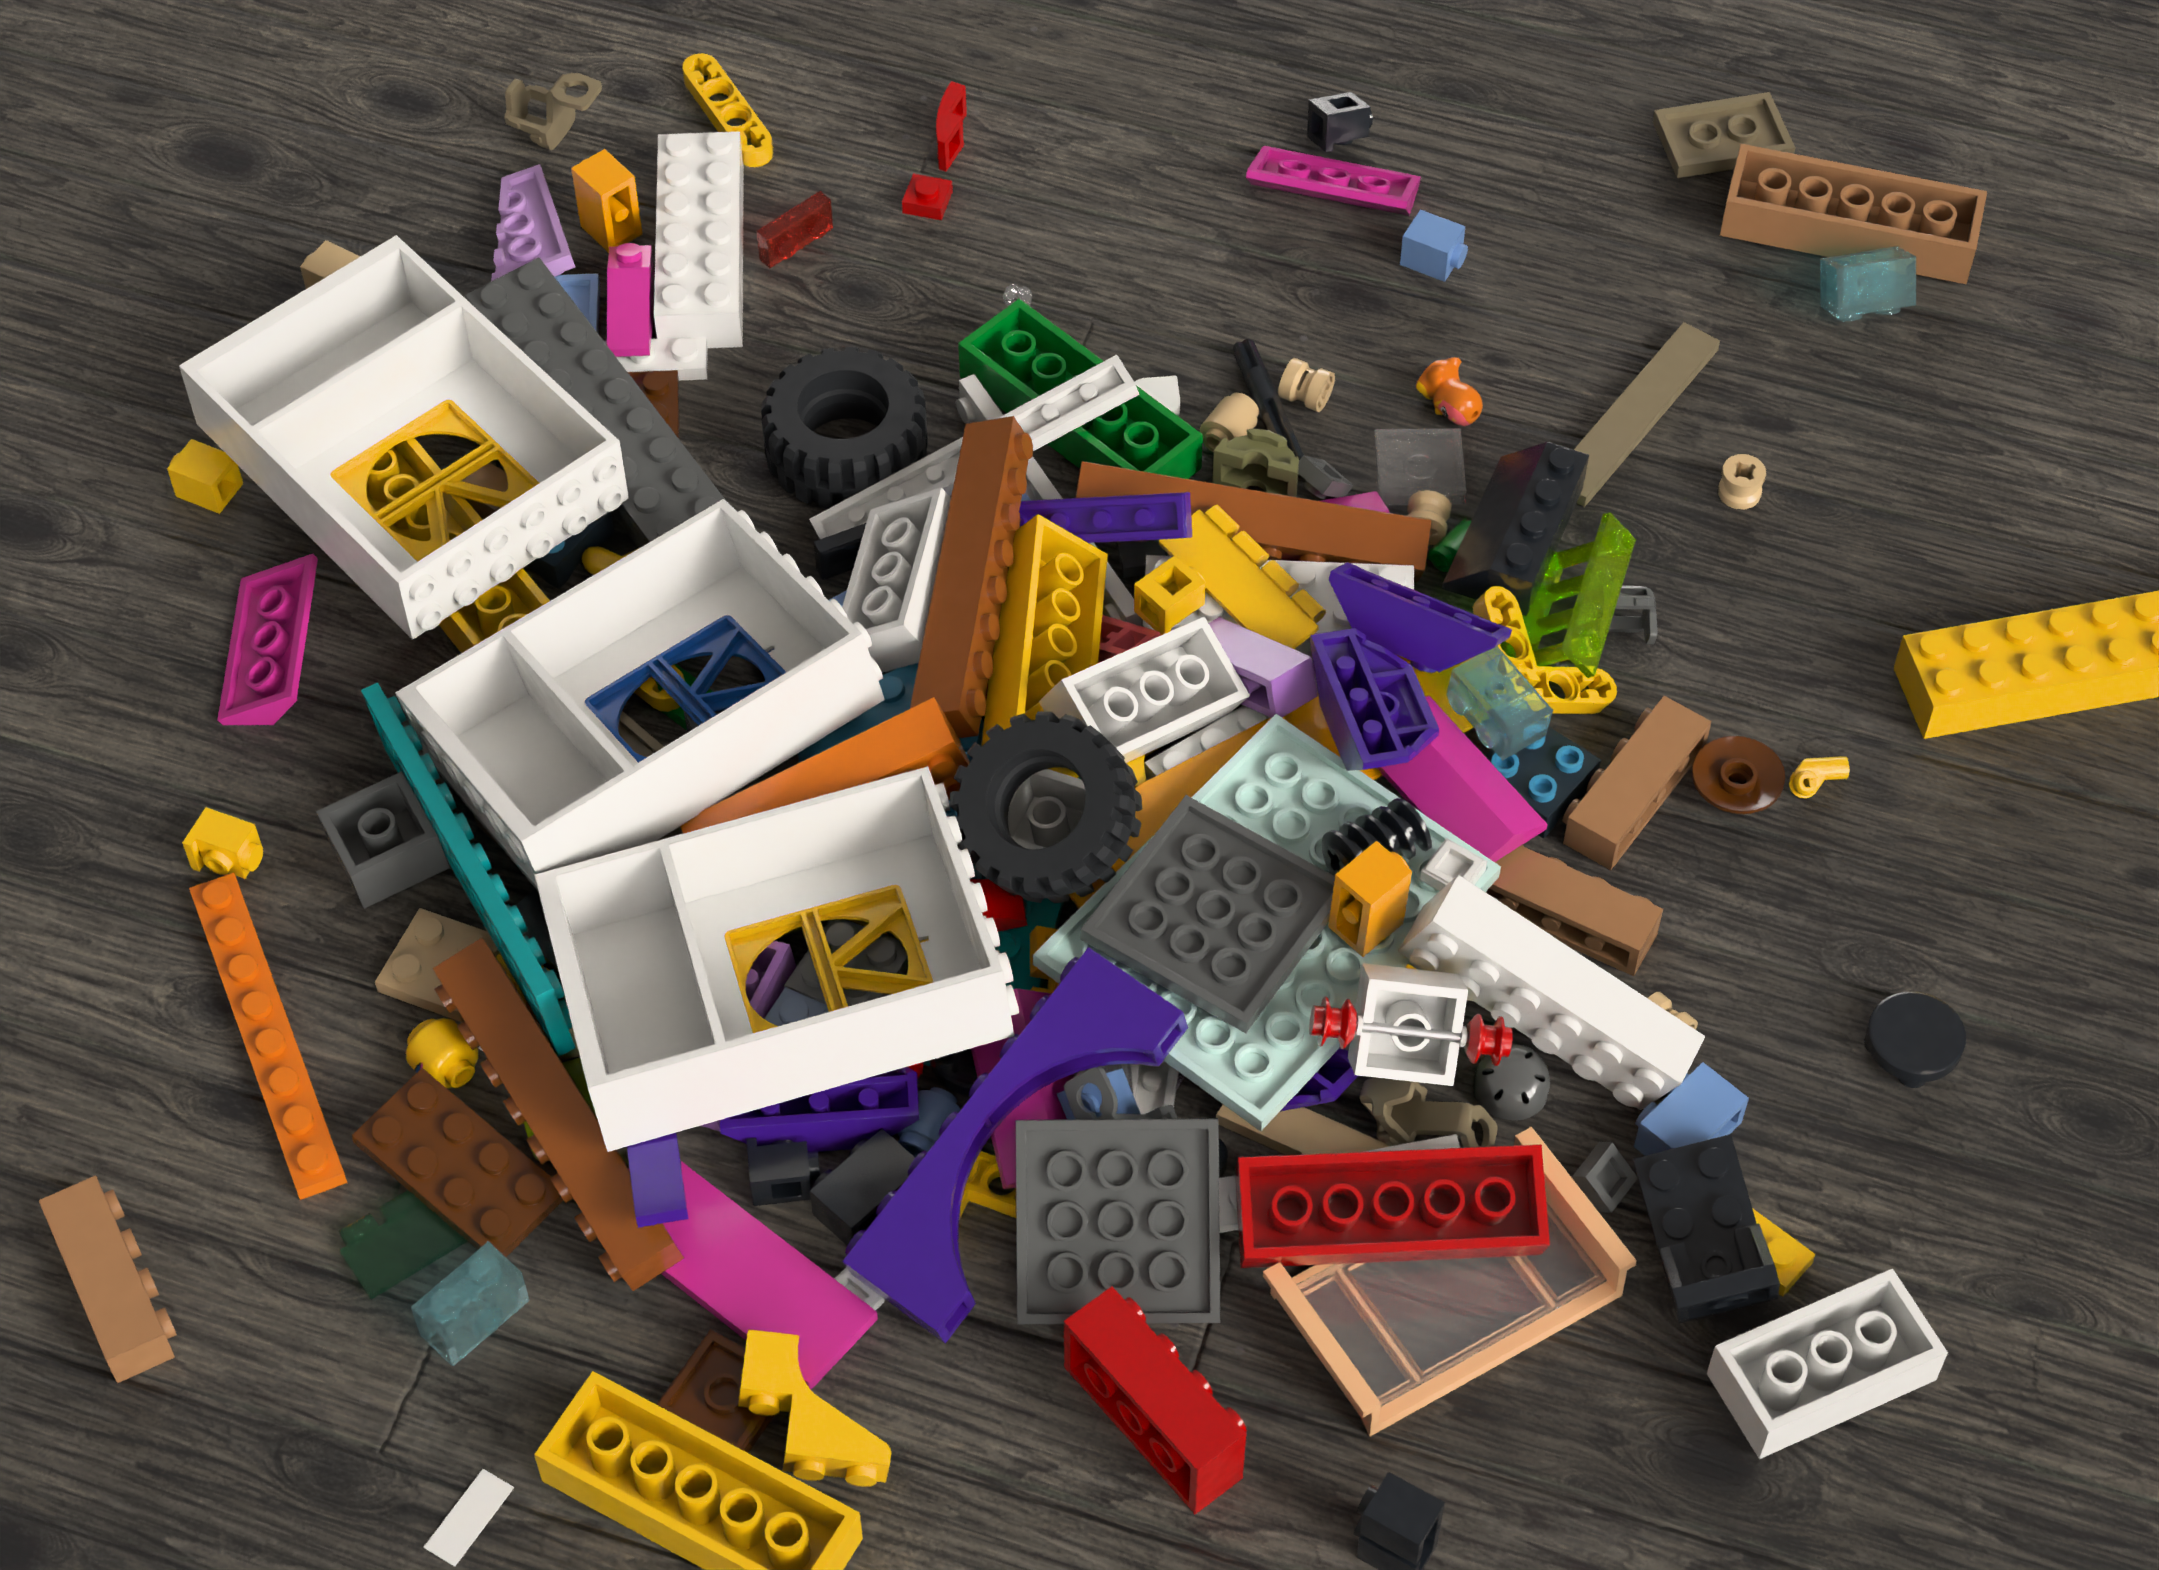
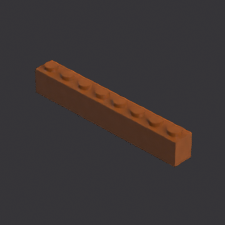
M1014 416L965 424L910 705L911 709L935 697L959 738L978 736L981 717L986 713L985 695L988 679L993 675L992 657L995 641L1000 637L999 619L1002 603H1005L1007 599L1006 581L1009 567L1012 566L1014 560L1013 542L1015 531L1020 527L1019 510L1022 494H1025L1027 489L1026 471L1028 460L1033 456L1032 439L1028 433L1023 431Z
M1081 462L1075 498L1190 492L1191 515L1199 509L1205 514L1214 505H1219L1239 525V530L1235 535L1245 531L1269 554L1268 560L1413 565L1414 582L1418 583L1425 571L1432 520ZM1136 540V542H1147V541H1149V540Z
M484 938L478 939L432 968L442 983L434 989L449 1013L458 1009L464 1019V1022L457 1025L462 1036L472 1050L480 1046L485 1053L487 1059L480 1063L484 1072L495 1088L504 1084L509 1092L510 1097L503 1101L518 1126L527 1122L534 1135L526 1139L541 1164L550 1160L558 1172L550 1178L565 1203L574 1199L582 1211L574 1217L589 1242L598 1238L606 1250L605 1253L598 1257L612 1280L616 1282L623 1278L632 1291L684 1259L663 1223L638 1228L630 1170L617 1149L607 1151L597 1117Z

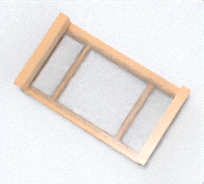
M1532 1127L1515 1135L1514 1146L1542 1144L1550 1246L1542 1255L1314 1265L1292 1278L1281 1262L1263 1271V1277L1271 1287V1296L1274 1300L1277 1299L1362 1418L1369 1437L1623 1295L1627 1270L1636 1266L1637 1260Z

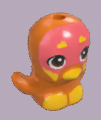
M1451 357L1445 360L1434 361L1418 379L1416 389L1426 399H1433L1435 414L1446 416L1456 425L1468 426L1480 416L1483 403L1476 389L1460 381L1459 366L1461 360Z

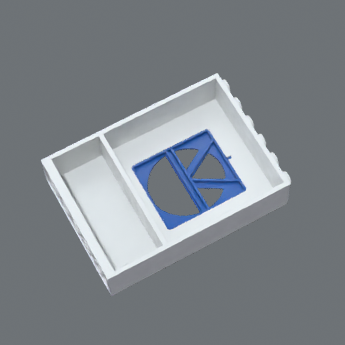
M724 499L395 692L409 723L413 726L419 737L423 753L430 755L439 774L537 891L535 874L655 842L696 817L704 809L717 804L885 700L879 681L883 679V675L878 664L869 654L868 648L872 646V642L865 628L859 622L852 624L847 619L846 613L837 600H827L812 576L805 578L789 554L786 553L782 556L771 537L765 531L758 533L755 530L751 519L745 511L740 510L737 512ZM713 655L691 687L671 667L673 664L690 658ZM732 656L740 657L753 663L765 678V682L706 693ZM653 677L698 727L652 755L645 757L635 753L619 735V719L630 696L645 681ZM724 710L719 714L715 713V711Z

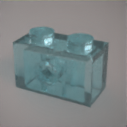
M1896 246L1821 258V308L1836 316L1838 320L1855 321L1860 319L1862 314L1876 312L1877 314L1891 315L1899 313L1902 307L1916 305V256Z
M1498 646L1477 655L1452 670L1446 694L1451 707L1457 714L1466 717L1476 729L1481 743L1489 749L1492 748L1502 761L1547 735L1553 709Z
M488 1241L412 1305L411 1310L420 1336L449 1364L454 1366L529 1302V1297L522 1272Z

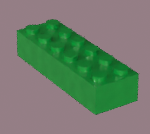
M1017 299L958 343L960 378L963 379L974 374L996 406L1006 413L1104 362L1021 299ZM1137 385L1139 395L1048 443L1050 447L1079 469L1083 461L1189 479L1202 469L1203 434Z

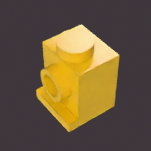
M1174 555L1134 584V612L1154 630L1159 631L1160 635L1166 634L1171 631L1172 627L1205 604L1206 581H1204L1203 576L1196 568L1188 567Z
M205 807L182 842L191 869L199 872L206 865L217 874L227 875L228 873H235V876L246 879L250 871L257 869L263 857V847L255 824Z

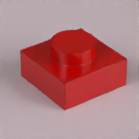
M913 173L902 200V213L942 221L953 193L952 180Z

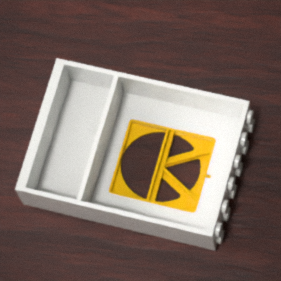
M397 235L179 365L197 425L412 640L425 631L435 628L442 620L463 606L472 604L480 595L500 582L507 581L515 572L535 559L544 557L552 548L572 535L579 534L587 525L607 512L616 510L624 501L629 499L620 441ZM430 434L455 435L481 445L374 513L367 499L368 478L375 463L393 446L414 437ZM497 459L506 472L508 490L501 492L462 482L461 480ZM443 493L497 506L500 509L450 540ZM426 503L431 536L429 541L411 539L390 529L392 524Z
M928 766L535 874L587 1087L608 1152L1014 1036L1011 1016L1019 1014V1009L1012 986H1006L1005 984L1013 981L1011 966L1005 952L999 953L998 950H995V947L1000 946V939L993 917L987 918L985 915H982V912L987 911V904L981 884H974L973 881L970 882L969 878L975 877L968 849H958L957 845L961 844L962 836L955 815L946 816L945 812L950 811L946 789L943 783L934 784ZM852 919L869 922L866 927L831 954L821 921ZM802 926L829 1012L777 1026L761 1017L749 1003L746 994L747 976L754 961L767 946L782 935ZM887 931L892 933L901 942L908 956L907 975L843 967ZM843 988L891 995L848 1007Z

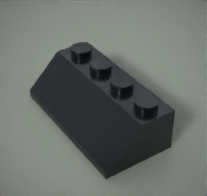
M1544 442L1500 457L1445 577L1442 589L1477 600L1490 587H1504L1516 597L1522 615L1527 616L1583 490L1589 455L1554 443Z

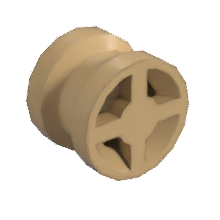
M1738 454L1728 458L1723 465L1722 478L1718 486V496L1721 501L1735 509H1748L1755 506L1761 498L1762 485L1766 477V468L1763 463L1756 457L1748 454Z
M1425 490L1418 491L1409 498L1407 508L1409 514L1407 516L1432 520L1428 545H1435L1446 536V521L1450 518L1452 505L1444 495L1435 491Z

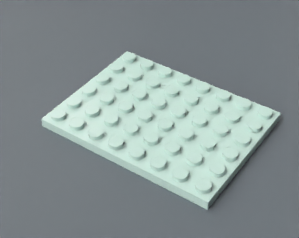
M1275 714L1191 798L1328 872L1322 854L1321 842L1323 835L1330 830L1339 831V827L1347 822L1355 823L1359 816L1363 814L1371 815L1372 811L1377 807H1387L1389 802L1399 797L1360 770L1346 771L1341 757ZM1417 810L1430 832L1432 848L1425 852L1414 842L1416 856L1411 859L1405 858L1398 850V854L1406 861L1409 869L1412 870L1403 925L1362 957L1328 927V922L1246 1034L1080 940V932L1083 925L1153 836L1116 872L1117 874L1108 883H1105L1033 954V965L1060 984L1061 973L1068 962L1074 957L1080 959L1089 947L1182 1010L1188 1029L1164 1061L1261 1132L1340 1048L1337 1038L1328 1037L1321 1047L1318 1046L1317 1036L1310 1035L1309 1023L1313 1005L1321 1006L1322 999L1326 996L1331 1007L1341 1008L1345 1000L1350 999L1355 1008L1362 963L1405 968L1407 964L1411 965L1409 959L1399 953L1398 950L1422 907L1439 892L1437 889L1422 882L1420 876L1422 869L1444 840L1447 838L1487 860L1486 870L1475 884L1484 892L1499 878L1501 866Z

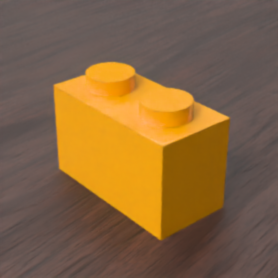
M606 149L571 168L580 226L608 253L609 247H617L629 243L643 234L635 177Z
M1376 841L1335 874L1328 927L1362 957L1404 923L1412 870L1409 869L1406 861L1399 854L1389 852Z

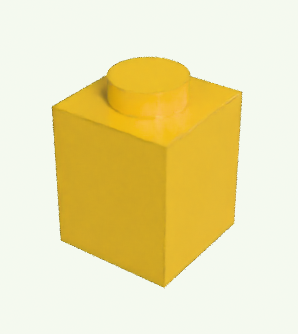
M193 439L187 443L180 453H177L172 458L167 468L176 497L219 514L243 485L238 465L224 451Z

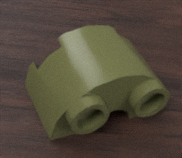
M1247 429V435L1235 437L1230 441L1225 437L1215 448L1212 483L1244 489L1249 486H1258L1268 493L1296 497L1299 459L1287 447V440L1283 436L1269 430Z

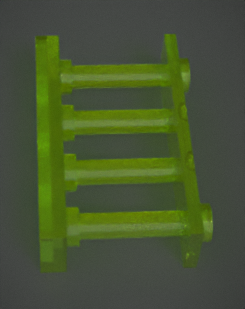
M1611 512L1603 514L1594 541L1560 552L1555 551L1528 615H1522L1537 666H1548L1570 659L1587 678L1593 677L1596 674L1636 541L1629 530ZM1588 561L1585 574L1559 581L1563 569ZM1578 595L1574 608L1549 615L1553 602ZM1567 629L1562 643L1538 649L1542 636ZM1506 641L1500 644L1502 650L1508 656L1516 658L1514 648ZM1486 660L1485 667L1490 672L1489 665Z

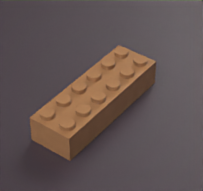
M1741 144L1728 193L1720 236L1967 284L1977 248L1987 191Z

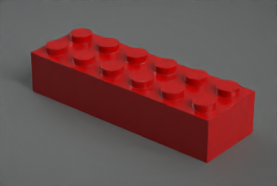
M1542 1144L1238 1157L1235 1166L1240 1268L1272 1267L1279 1262L1283 1266L1531 1256L1542 1255L1550 1246Z

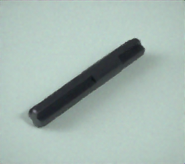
M1251 339L1236 342L1233 346L1235 359L1251 398L1258 406L1259 414L1266 430L1283 436L1287 440V447L1294 453L1295 457L1298 456L1300 461L1304 454L1255 342Z

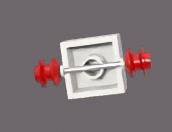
M1362 963L1355 1008L1350 999H1346L1341 1008L1331 1007L1328 997L1324 996L1321 1006L1313 1005L1310 1015L1309 1033L1310 1035L1317 1036L1318 1046L1322 1047L1328 1037L1337 1038L1341 1049H1345L1350 1043L1348 1060L1354 1074L1359 1076L1453 1086L1459 1047H1464L1465 1053L1472 1064H1475L1482 1054L1490 1055L1493 1066L1499 1065L1501 1057H1509L1512 1047V1028L1505 1027L1502 1016L1496 1019L1494 1025H1484L1481 1014H1476L1467 1024V1027L1463 1026L1468 989L1460 974Z

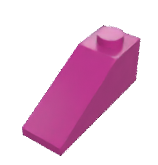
M626 243L617 247H609L607 266V346L616 357L650 356L655 286L651 245L639 246L634 243Z

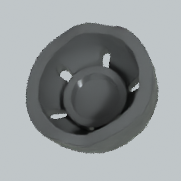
M1512 1044L1509 1057H1501L1498 1066H1493L1490 1055L1483 1056L1475 1071L1473 1090L1477 1102L1489 1114L1504 1120H1524L1536 1115L1546 1104L1550 1089V1075L1544 1060L1533 1049L1524 1045ZM1484 1072H1493L1492 1074L1483 1075ZM1500 1092L1502 1094L1500 1100H1495L1494 1097ZM1524 1094L1528 1100L1527 1104L1522 1101V1095Z

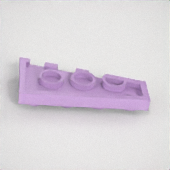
M539 164L502 177L498 208L501 221L497 224L496 235L499 241L498 249H494L493 259L496 272L492 273L491 281L540 257L554 277L562 274L564 271L575 268L541 165Z

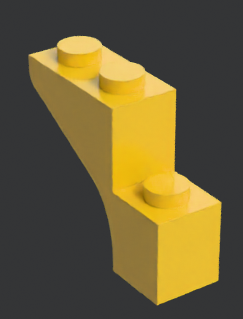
M748 1329L738 1406L749 1407L751 1412L766 1416L776 1415L780 1411L790 1412L783 1471L793 1472L795 1477L810 1481L821 1480L824 1476L845 1478L847 1483L855 1486H873L876 1482L886 1483L891 1459L890 1447L886 1442L811 1391L804 1381L799 1367V1335Z

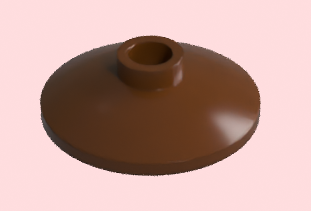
M1726 736L1715 739L1701 748L1694 759L1692 778L1699 794L1714 807L1735 814H1751L1762 811L1777 801L1784 788L1785 770L1777 754L1762 742L1743 736Z

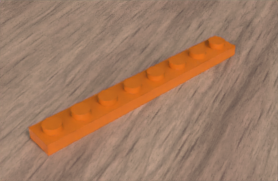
M235 873L190 887L191 896L299 1199L302 1200L346 1184L347 1180Z

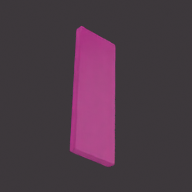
M681 1161L689 1219L663 1223L684 1259L661 1274L746 1341L748 1329L799 1335V1367L804 1381L812 1390L878 1320L877 1311Z

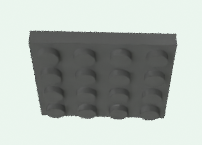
M1185 795L1083 925L1080 932V940L1246 1034L1329 922L1335 876Z
M1218 1118L1016 1120L1017 1324H1064V1320L1111 1286L1124 1299L1130 1297L1140 1306L1146 1317V1323H1220Z

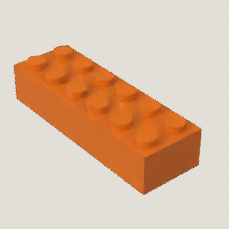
M935 697L704 809L700 814L680 827L684 834L927 766L934 784L943 783L948 800H950V792L960 791L961 784L954 779L958 766L962 765L967 768L970 761L959 737Z

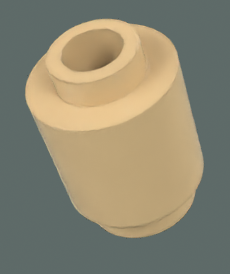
M1233 393L1231 396L1224 397L1200 427V433L1203 434L1205 446L1214 452L1215 448L1225 437L1230 441L1235 437L1247 435V429H1254L1257 424L1259 409L1256 403L1243 393Z

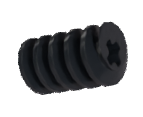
M1396 798L1389 802L1387 807L1379 806L1374 809L1371 815L1363 814L1359 816L1355 823L1347 822L1339 827V831L1330 830L1325 833L1321 842L1322 854L1328 872L1335 876L1336 873L1376 841L1389 852H1396L1398 854L1399 850L1405 858L1411 859L1416 856L1414 842L1425 852L1432 848L1430 832L1417 810L1404 799Z

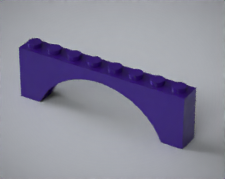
M1089 947L1080 959L1074 957L1068 962L1061 973V983L1050 997L1045 995L1036 1003L1031 1011V1021L1020 1035L1014 1034V1036L1006 1041L1000 1052V1061L989 1074L985 1072L977 1078L970 1089V1099L959 1113L956 1111L952 1112L944 1120L938 1133L940 1137L928 1152L922 1151L915 1157L908 1169L909 1177L898 1191L892 1190L883 1198L877 1208V1218L866 1231L860 1230L856 1233L845 1250L847 1256L842 1262L854 1277L943 1343L948 1341L976 1304L962 1268L958 1224L962 1197L971 1169L981 1149L994 1130L1024 1100L1047 1085L1076 1072L1115 1064H1143L1159 1067L1188 1029L1182 1010Z

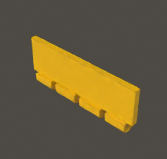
M1214 505L1205 514L1199 509L1191 515L1193 537L1159 540V545L1171 557L1175 555L1188 567L1192 566L1201 573L1204 581H1206L1205 591L1240 626L1293 649H1296L1310 635L1315 634L1319 630V626L1316 623L1325 616L1326 610L1305 589L1298 591L1290 598L1298 589L1299 584L1275 560H1271L1261 567L1268 560L1269 554L1245 531L1235 535L1239 530V525L1219 505Z

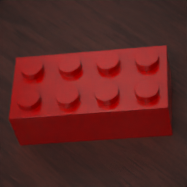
M1111 1286L1064 1320V1368L1195 1515L1243 1479L1247 1432L1243 1420L1232 1408L1227 1407L1224 1409L1212 1396V1389L1205 1377L1197 1370L1190 1372L1179 1360V1353L1172 1341L1163 1333L1156 1335L1146 1324V1317L1142 1309L1132 1298L1127 1297L1124 1299Z

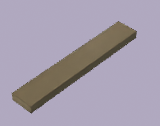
M1685 322L1682 323L1575 447L1574 450L1589 455L1583 490L1577 504L1585 507L1715 355L1718 351L1720 340Z

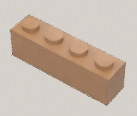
M1666 696L1662 697L1653 710L1646 708L1635 725V733L1629 740L1624 737L1617 744L1612 753L1610 765L1606 770L1599 768L1594 773L1587 787L1588 793L1581 801L1577 798L1574 799L1567 808L1562 820L1567 825L1563 844L1605 868L1612 870L1693 765L1696 755L1707 743L1712 721Z
M1524 845L1519 846L1495 862L1501 866L1500 875L1486 891L1487 894L1568 947L1635 976L1658 934L1663 913L1662 908L1654 905L1642 896H1633L1611 886L1602 878L1586 875L1568 867L1557 858L1546 857L1524 847Z
M95 1175L38 1200L116 1382H122L175 1358L168 1339L177 1334L165 1307L157 1311L154 1310L150 1299L158 1296L159 1293L148 1268L138 1271L133 1259L142 1256L131 1229L129 1228L121 1232L116 1220L125 1217L114 1190L112 1189L104 1193Z

